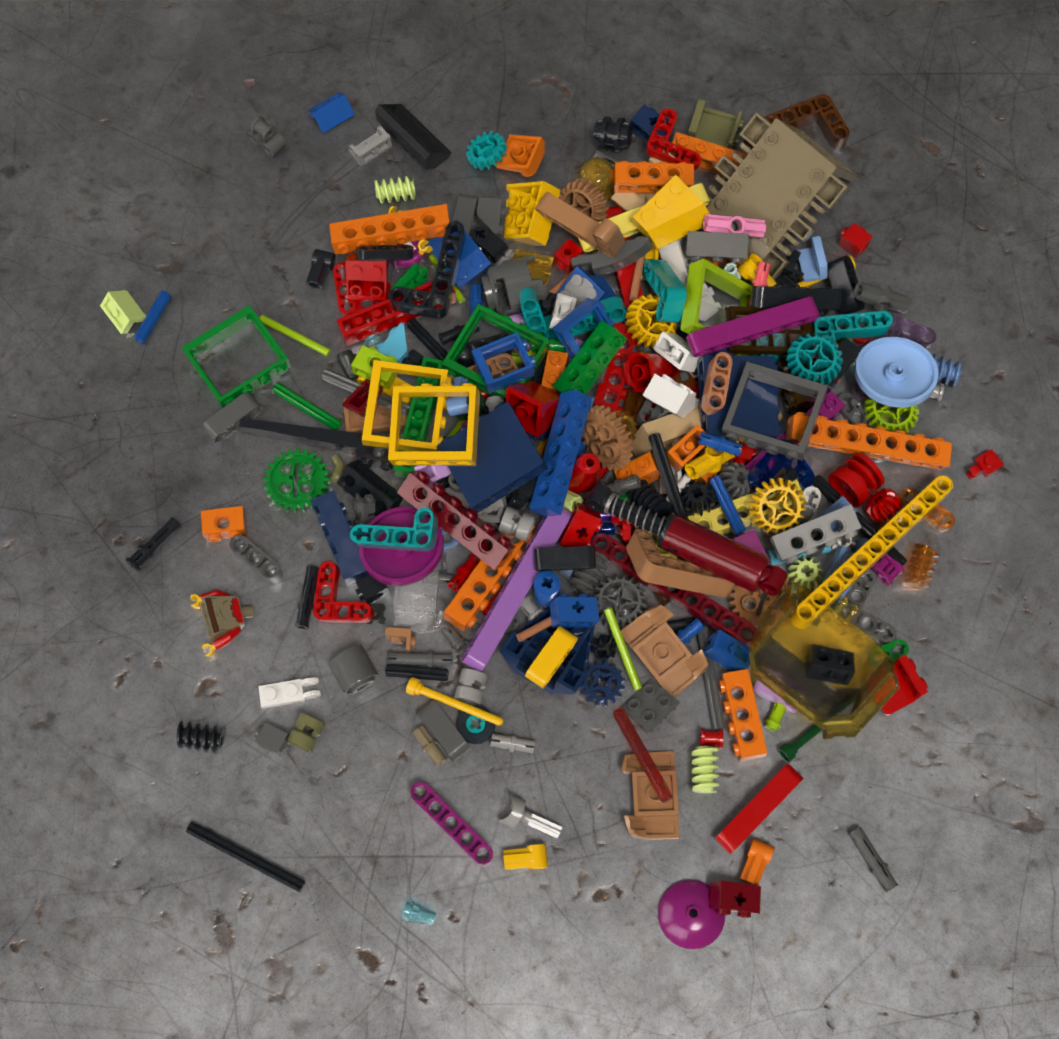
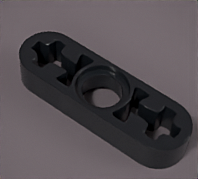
M367 245L356 247V259L363 261L406 260L414 258V247L411 245Z

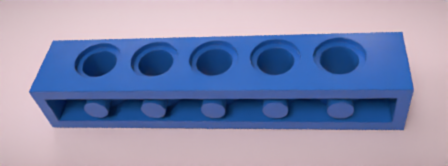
M578 390L562 392L560 394L543 457L549 469L538 475L529 508L545 517L562 514L592 398Z

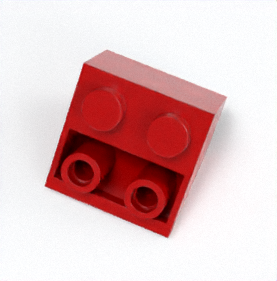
M349 253L346 260L347 299L387 300L389 260L363 261L356 259V254Z

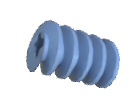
M933 354L932 356L937 363L939 372L937 382L945 378L946 385L952 380L953 387H956L962 372L961 363L957 361L953 366L952 359L945 363V357L943 356L937 361V354Z

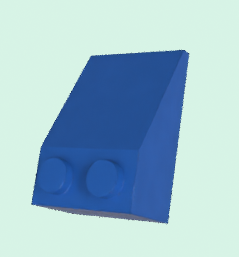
M466 231L465 243L455 281L461 291L492 267V264ZM453 232V233H452V235H459V234H460V232ZM444 237L433 238L427 244V246H432V253L438 260ZM449 250L447 253L452 254L456 250ZM445 268V270L448 272L451 268Z

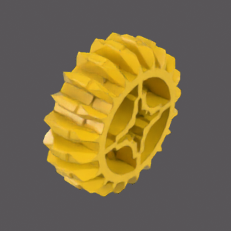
M651 294L646 297L644 295L640 296L627 308L628 312L625 314L627 320L624 325L629 326L627 332H632L631 339H638L637 345L643 342L644 348L651 346L653 349L662 331L676 334L675 331L678 329V325L676 323L657 321L656 309L659 297L655 296L653 298Z
M770 478L769 485L763 481V489L755 488L759 493L757 495L751 494L755 502H749V506L754 507V509L749 511V514L755 515L752 521L754 523L758 522L757 527L759 529L764 527V532L769 533L772 531L773 535H777L778 530L781 533L786 531V527L792 529L793 523L799 526L800 523L796 520L798 517L804 518L800 511L806 510V507L801 505L806 502V499L799 498L803 492L797 490L798 485H791V481L788 479L784 482L782 478H778L776 482L773 478ZM780 490L775 497L771 499L766 498L771 492ZM787 493H789L792 498V509L789 508L786 503L788 498L786 497ZM769 503H772V504H776V503H777V504H780L781 507L785 508V510H783V509H781V508L778 510L777 508H774V506H772V505L769 504ZM763 504L767 505L769 509L767 520L762 512ZM781 515H789L786 519L780 522H775V520H778Z

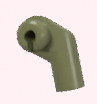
M335 454L330 458L335 466L333 474L330 475V481L333 484H337L346 467L339 454Z

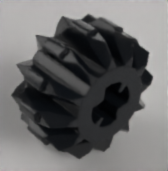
M695 480L693 485L687 483L686 489L681 491L686 512L691 511L693 516L697 512L701 516L703 511L710 513L711 507H715L716 492L712 489L711 484L706 485L704 480L700 484H697Z

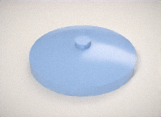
M884 337L868 343L858 354L854 369L856 381L862 391L874 401L891 407H910L922 403L933 393L939 375L937 363L930 352L920 344L901 337Z

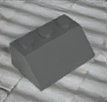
M688 231L686 256L694 262L701 259H711V262L723 263V259L731 260V263L743 264V260H749L752 239L749 234Z

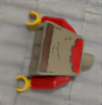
M218 589L203 593L201 597L196 594L190 596L192 601L198 600L197 603L190 606L196 610L201 609L209 641H213L212 645L206 643L202 646L203 650L208 647L211 648L210 653L205 655L207 657H213L217 650L230 644L241 634V630L245 625L244 619L254 617L252 605L241 606L237 596H231V594Z

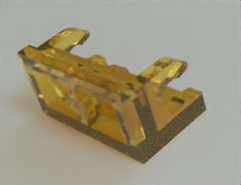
M515 249L513 259L535 256V262L527 264L531 279L541 278L543 285L548 286L554 267V258Z

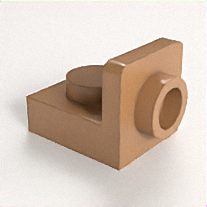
M386 627L385 637L387 641H390L392 644H403V642H406V652H412V648H416V635H413L412 629Z

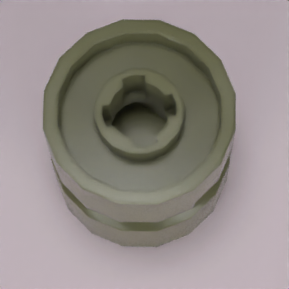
M300 713L295 722L296 729L291 730L286 741L301 750L312 753L317 743L315 738L321 735L325 724L309 715ZM306 728L310 730V735L303 732V729Z

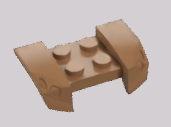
M654 605L620 631L623 639L651 672L659 685L675 697L707 670L708 663L702 649L692 655L666 621L674 616V614L662 605Z
M674 751L625 754L622 772L624 774H632L634 816L624 815L629 834L633 838L645 840L679 839V810Z

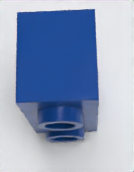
M560 594L550 602L551 622L554 628L559 626L563 628H591L600 622L597 597H589L588 594H580L576 597H569V594Z

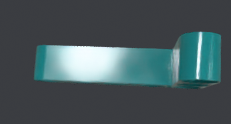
M532 288L522 289L519 293V301L526 325L535 333H543V336L549 340L550 338L559 340L553 329L549 328L551 315L544 317L536 291ZM614 296L600 300L605 307V314L612 319L614 324L625 319L627 312L622 298ZM590 312L570 332L575 336L595 330L598 322Z

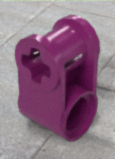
M887 553L870 568L874 571L878 580L888 587L892 586L893 580L898 574L904 572L902 565Z

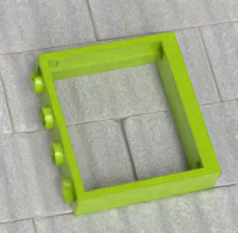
M705 259L689 264L686 286L687 297L680 330L689 335L695 331L707 328L698 323L704 280L739 299L740 306L749 307L752 286ZM729 352L730 356H751V355H752V354H733L732 352Z

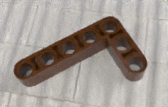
M826 94L817 95L764 116L771 123L778 118L799 129L817 122L830 146L837 150L845 147L850 134L849 128L832 99ZM744 139L747 145L753 146L747 140Z

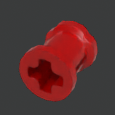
M701 728L700 746H717L719 749H722L723 729L709 731Z

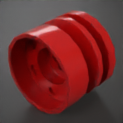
M854 452L849 459L844 461L843 466H838L828 476L829 484L844 496L854 508H859L869 498V494H874L885 483L884 476L879 467L869 457L860 452Z

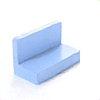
M820 236L812 237V248L797 250L801 252L798 261L801 272L804 273V282L827 279V262Z

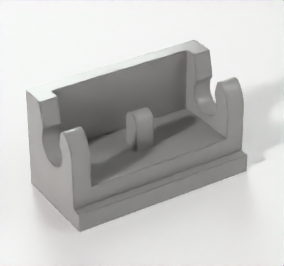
M380 125L377 127L378 130L375 134L357 146L349 145V153L361 167L392 147L391 136Z

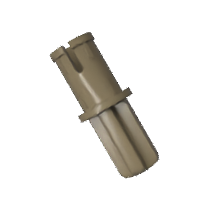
M423 725L414 730L413 734L424 748L423 752H427L436 767H439L448 760L438 747V741L433 740Z

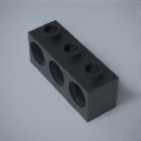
M360 460L347 464L337 482L346 493L352 495L355 499L356 493L361 498H364L367 494L373 495V498H375V516L389 509L399 507L403 500V497L397 493V490Z

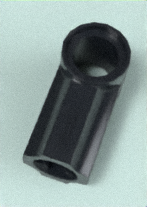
M320 249L314 250L311 259L312 266L306 280L308 286L317 290L323 289L329 270L331 271L334 267L335 253Z

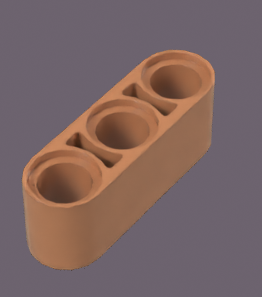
M726 352L718 353L708 364L701 402L702 410L708 415L716 414L724 407L732 369V358ZM717 360L723 363L724 368L717 364ZM713 380H717L720 383V387L715 386ZM710 399L716 402L717 407H713L710 404Z

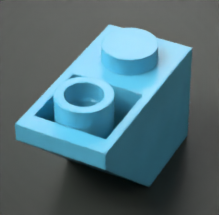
M400 323L397 327L392 328L388 335L389 337L384 342L382 341L376 349L385 356L391 355L402 364L401 361L408 357L404 324Z

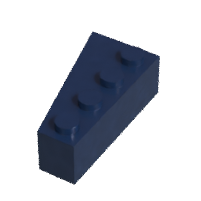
M334 490L310 500L346 585L355 583L369 575L361 561L359 545L350 538V531L353 528L351 520H346L344 515L347 514L343 502H338Z

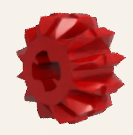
M882 488L880 491L877 490L874 495H870L871 498L866 501L865 510L872 520L876 523H884L886 520H890L892 516H896V512L901 509L902 502L894 490Z

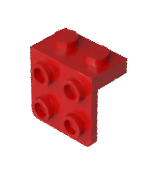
M906 654L898 658L893 664L865 679V683L883 713L887 716L923 698L928 693L926 681L919 677L916 672L915 663L912 659H908Z

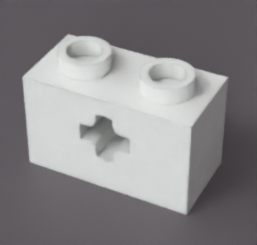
M662 331L653 348L675 367L683 371L695 372L697 361L702 357H694L688 342L680 336Z

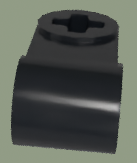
M479 226L472 230V240L490 262L496 263L508 249L507 244L484 227Z

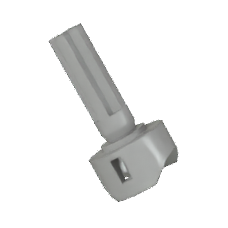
M509 794L511 800L510 808L505 815L499 817V822L515 828L517 823L521 821L532 828L558 838L563 826L525 810L526 800Z

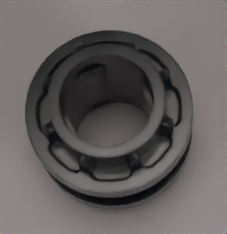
M605 116L603 120H597L593 133L594 144L600 146V149L603 151H608L609 146H614L615 152H622L623 149H628L632 142V124L626 122L625 118L620 117L616 123L612 122L610 116Z

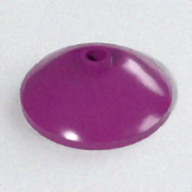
M686 880L673 885L663 895L658 907L659 925L664 935L673 944L685 949H700L713 943L721 934L725 924V915H719L717 910L709 909V885L696 880ZM691 909L697 911V916L695 918H692L689 915V911Z

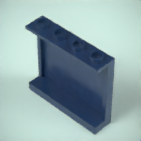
M703 355L697 361L701 428L706 433L718 437L722 436V427L746 362L777 370L774 356H731L732 369L724 407L713 415H708L702 410L701 402L708 364L716 355ZM717 360V364L724 368L723 363ZM748 379L732 426L775 439L780 437L782 430L778 418L780 404L777 403L779 387ZM713 380L714 385L720 387V383L717 380ZM710 399V404L713 407H717L716 402Z
M508 401L497 405L489 414L479 417L476 466H448L468 504L476 513L484 510L549 469L514 412L515 409ZM468 425L461 428L459 433L454 436L445 438L437 446L438 450L466 451Z

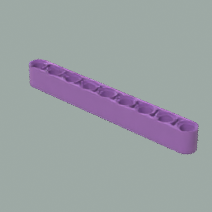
M563 507L562 514L559 516H543L463 654L462 663L480 672L484 669L531 588L536 575L540 572L535 571L534 549L553 548L571 518L572 513Z

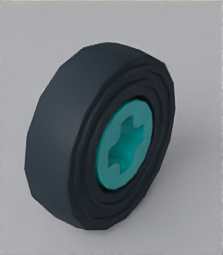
M474 705V707L491 713L487 708L483 706ZM463 711L459 714L456 722L458 732L467 743L482 744L488 741L495 730V724ZM472 720H475L476 722L480 720L481 728L471 729Z

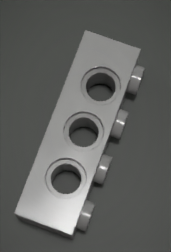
M850 504L772 536L770 541L779 562L785 561L786 564L798 560L797 556L805 553L808 556L817 552V547L825 545L828 548L837 544V539L845 536L847 540L858 535L857 531L862 527ZM831 523H839L841 532L836 533L832 531ZM814 530L819 531L822 536L821 540H813L811 532ZM799 539L802 547L800 549L793 548L791 540Z

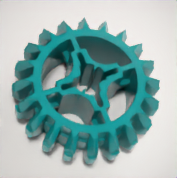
M816 332L811 337L807 333L805 338L800 336L797 341H793L792 347L788 349L787 353L789 355H787L786 361L789 363L787 364V369H791V375H797V377L824 384V382L829 384L832 379L837 378V373L841 371L843 358L840 357L842 351L837 350L838 344L832 345V338L826 340L825 334L822 337H818ZM815 355H817V361H815L814 365H812V359H814Z

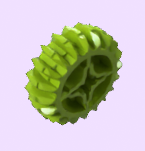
M868 396L864 403V406H866L864 411L867 414L864 418L865 420L871 419L868 424L869 426L874 424L876 427H885L890 432L901 430L905 431L906 434H908L909 430H913L915 423L918 421L917 416L920 413V410L916 409L918 404L910 407L883 405L880 410H876L878 402ZM906 412V420L900 423V416Z

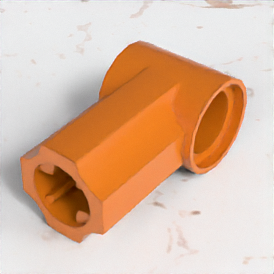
M753 838L747 852V861L739 879L747 884L759 885L764 869L769 864L775 847Z

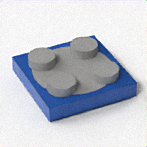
M577 266L557 293L576 298V308L587 298L600 301L608 292L586 271Z

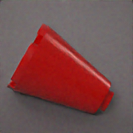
M638 351L627 356L628 359L623 364V377L626 384L634 388L633 391L642 393L645 392L654 374L660 377L664 374L669 377L676 372L677 367L660 354Z
M577 453L568 487L575 494L592 490L600 480V462L598 457L592 453Z

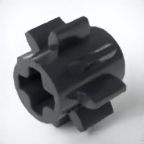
M601 634L598 639L593 638L590 652L594 653L596 659L606 661L610 657H615L617 644L616 642L613 643L612 636Z

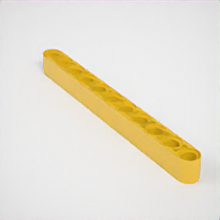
M944 475L938 476L798 605L791 616L793 625L804 629L819 617L945 499L953 488L952 480ZM828 587L834 588L835 592L831 591ZM814 600H818L821 605L816 604ZM800 613L805 614L807 618L801 617Z

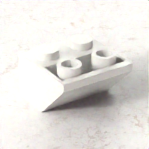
M654 374L642 395L681 418H684L700 404V400L695 397L697 393L681 383L678 384L664 374L662 377Z

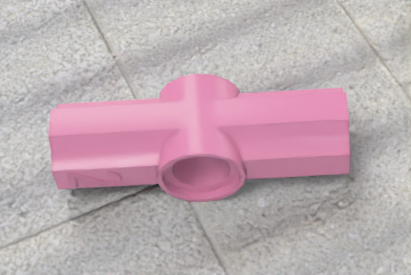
M706 214L703 220L704 232L749 234L750 237L763 238L766 232L765 220ZM733 221L736 222L738 226L736 231H734L731 227Z

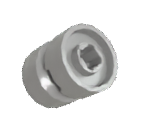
M508 506L502 517L498 532L508 536L514 534L516 539L527 542L536 517L527 513L521 515L519 510Z
M463 668L459 677L461 685L457 686L454 698L472 706H481L484 695L481 690L486 688L488 675L477 670Z

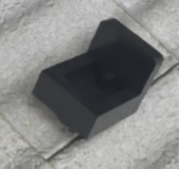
M793 250L791 256H786L789 263L782 275H787L797 284L802 281L804 273L794 269L801 252Z

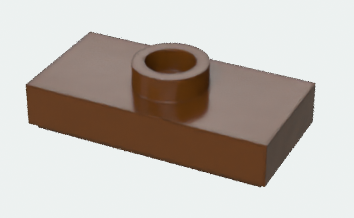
M628 388L620 416L622 418L621 423L626 424V427L638 426L635 418L642 404L647 399L642 396L644 392L633 391L634 388Z

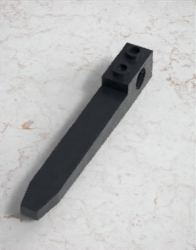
M241 419L239 428L242 432L356 455L357 460H360L368 468H372V466L379 467L387 472L394 470V465L388 460L389 448L363 445L362 433L262 420ZM379 451L384 452V455L381 457L374 456Z

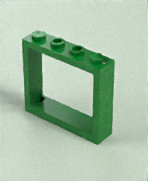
M478 304L443 361L442 367L448 370L449 375L468 379L470 384L477 386L479 390L490 396H501L505 403L507 388L504 387L488 393L480 374L456 363L480 321L484 320L511 335L518 332L520 339L524 338L527 343L539 348L534 357L536 363L534 373L549 350L550 341L543 336V333H535L525 324H517L509 316L499 315L491 307L486 308ZM532 377L520 381L519 384L530 382Z
M250 305L181 347L186 358L222 408L245 392L253 394L257 388L269 384L274 377L283 375L291 367L289 359ZM253 323L279 360L221 396L195 358Z

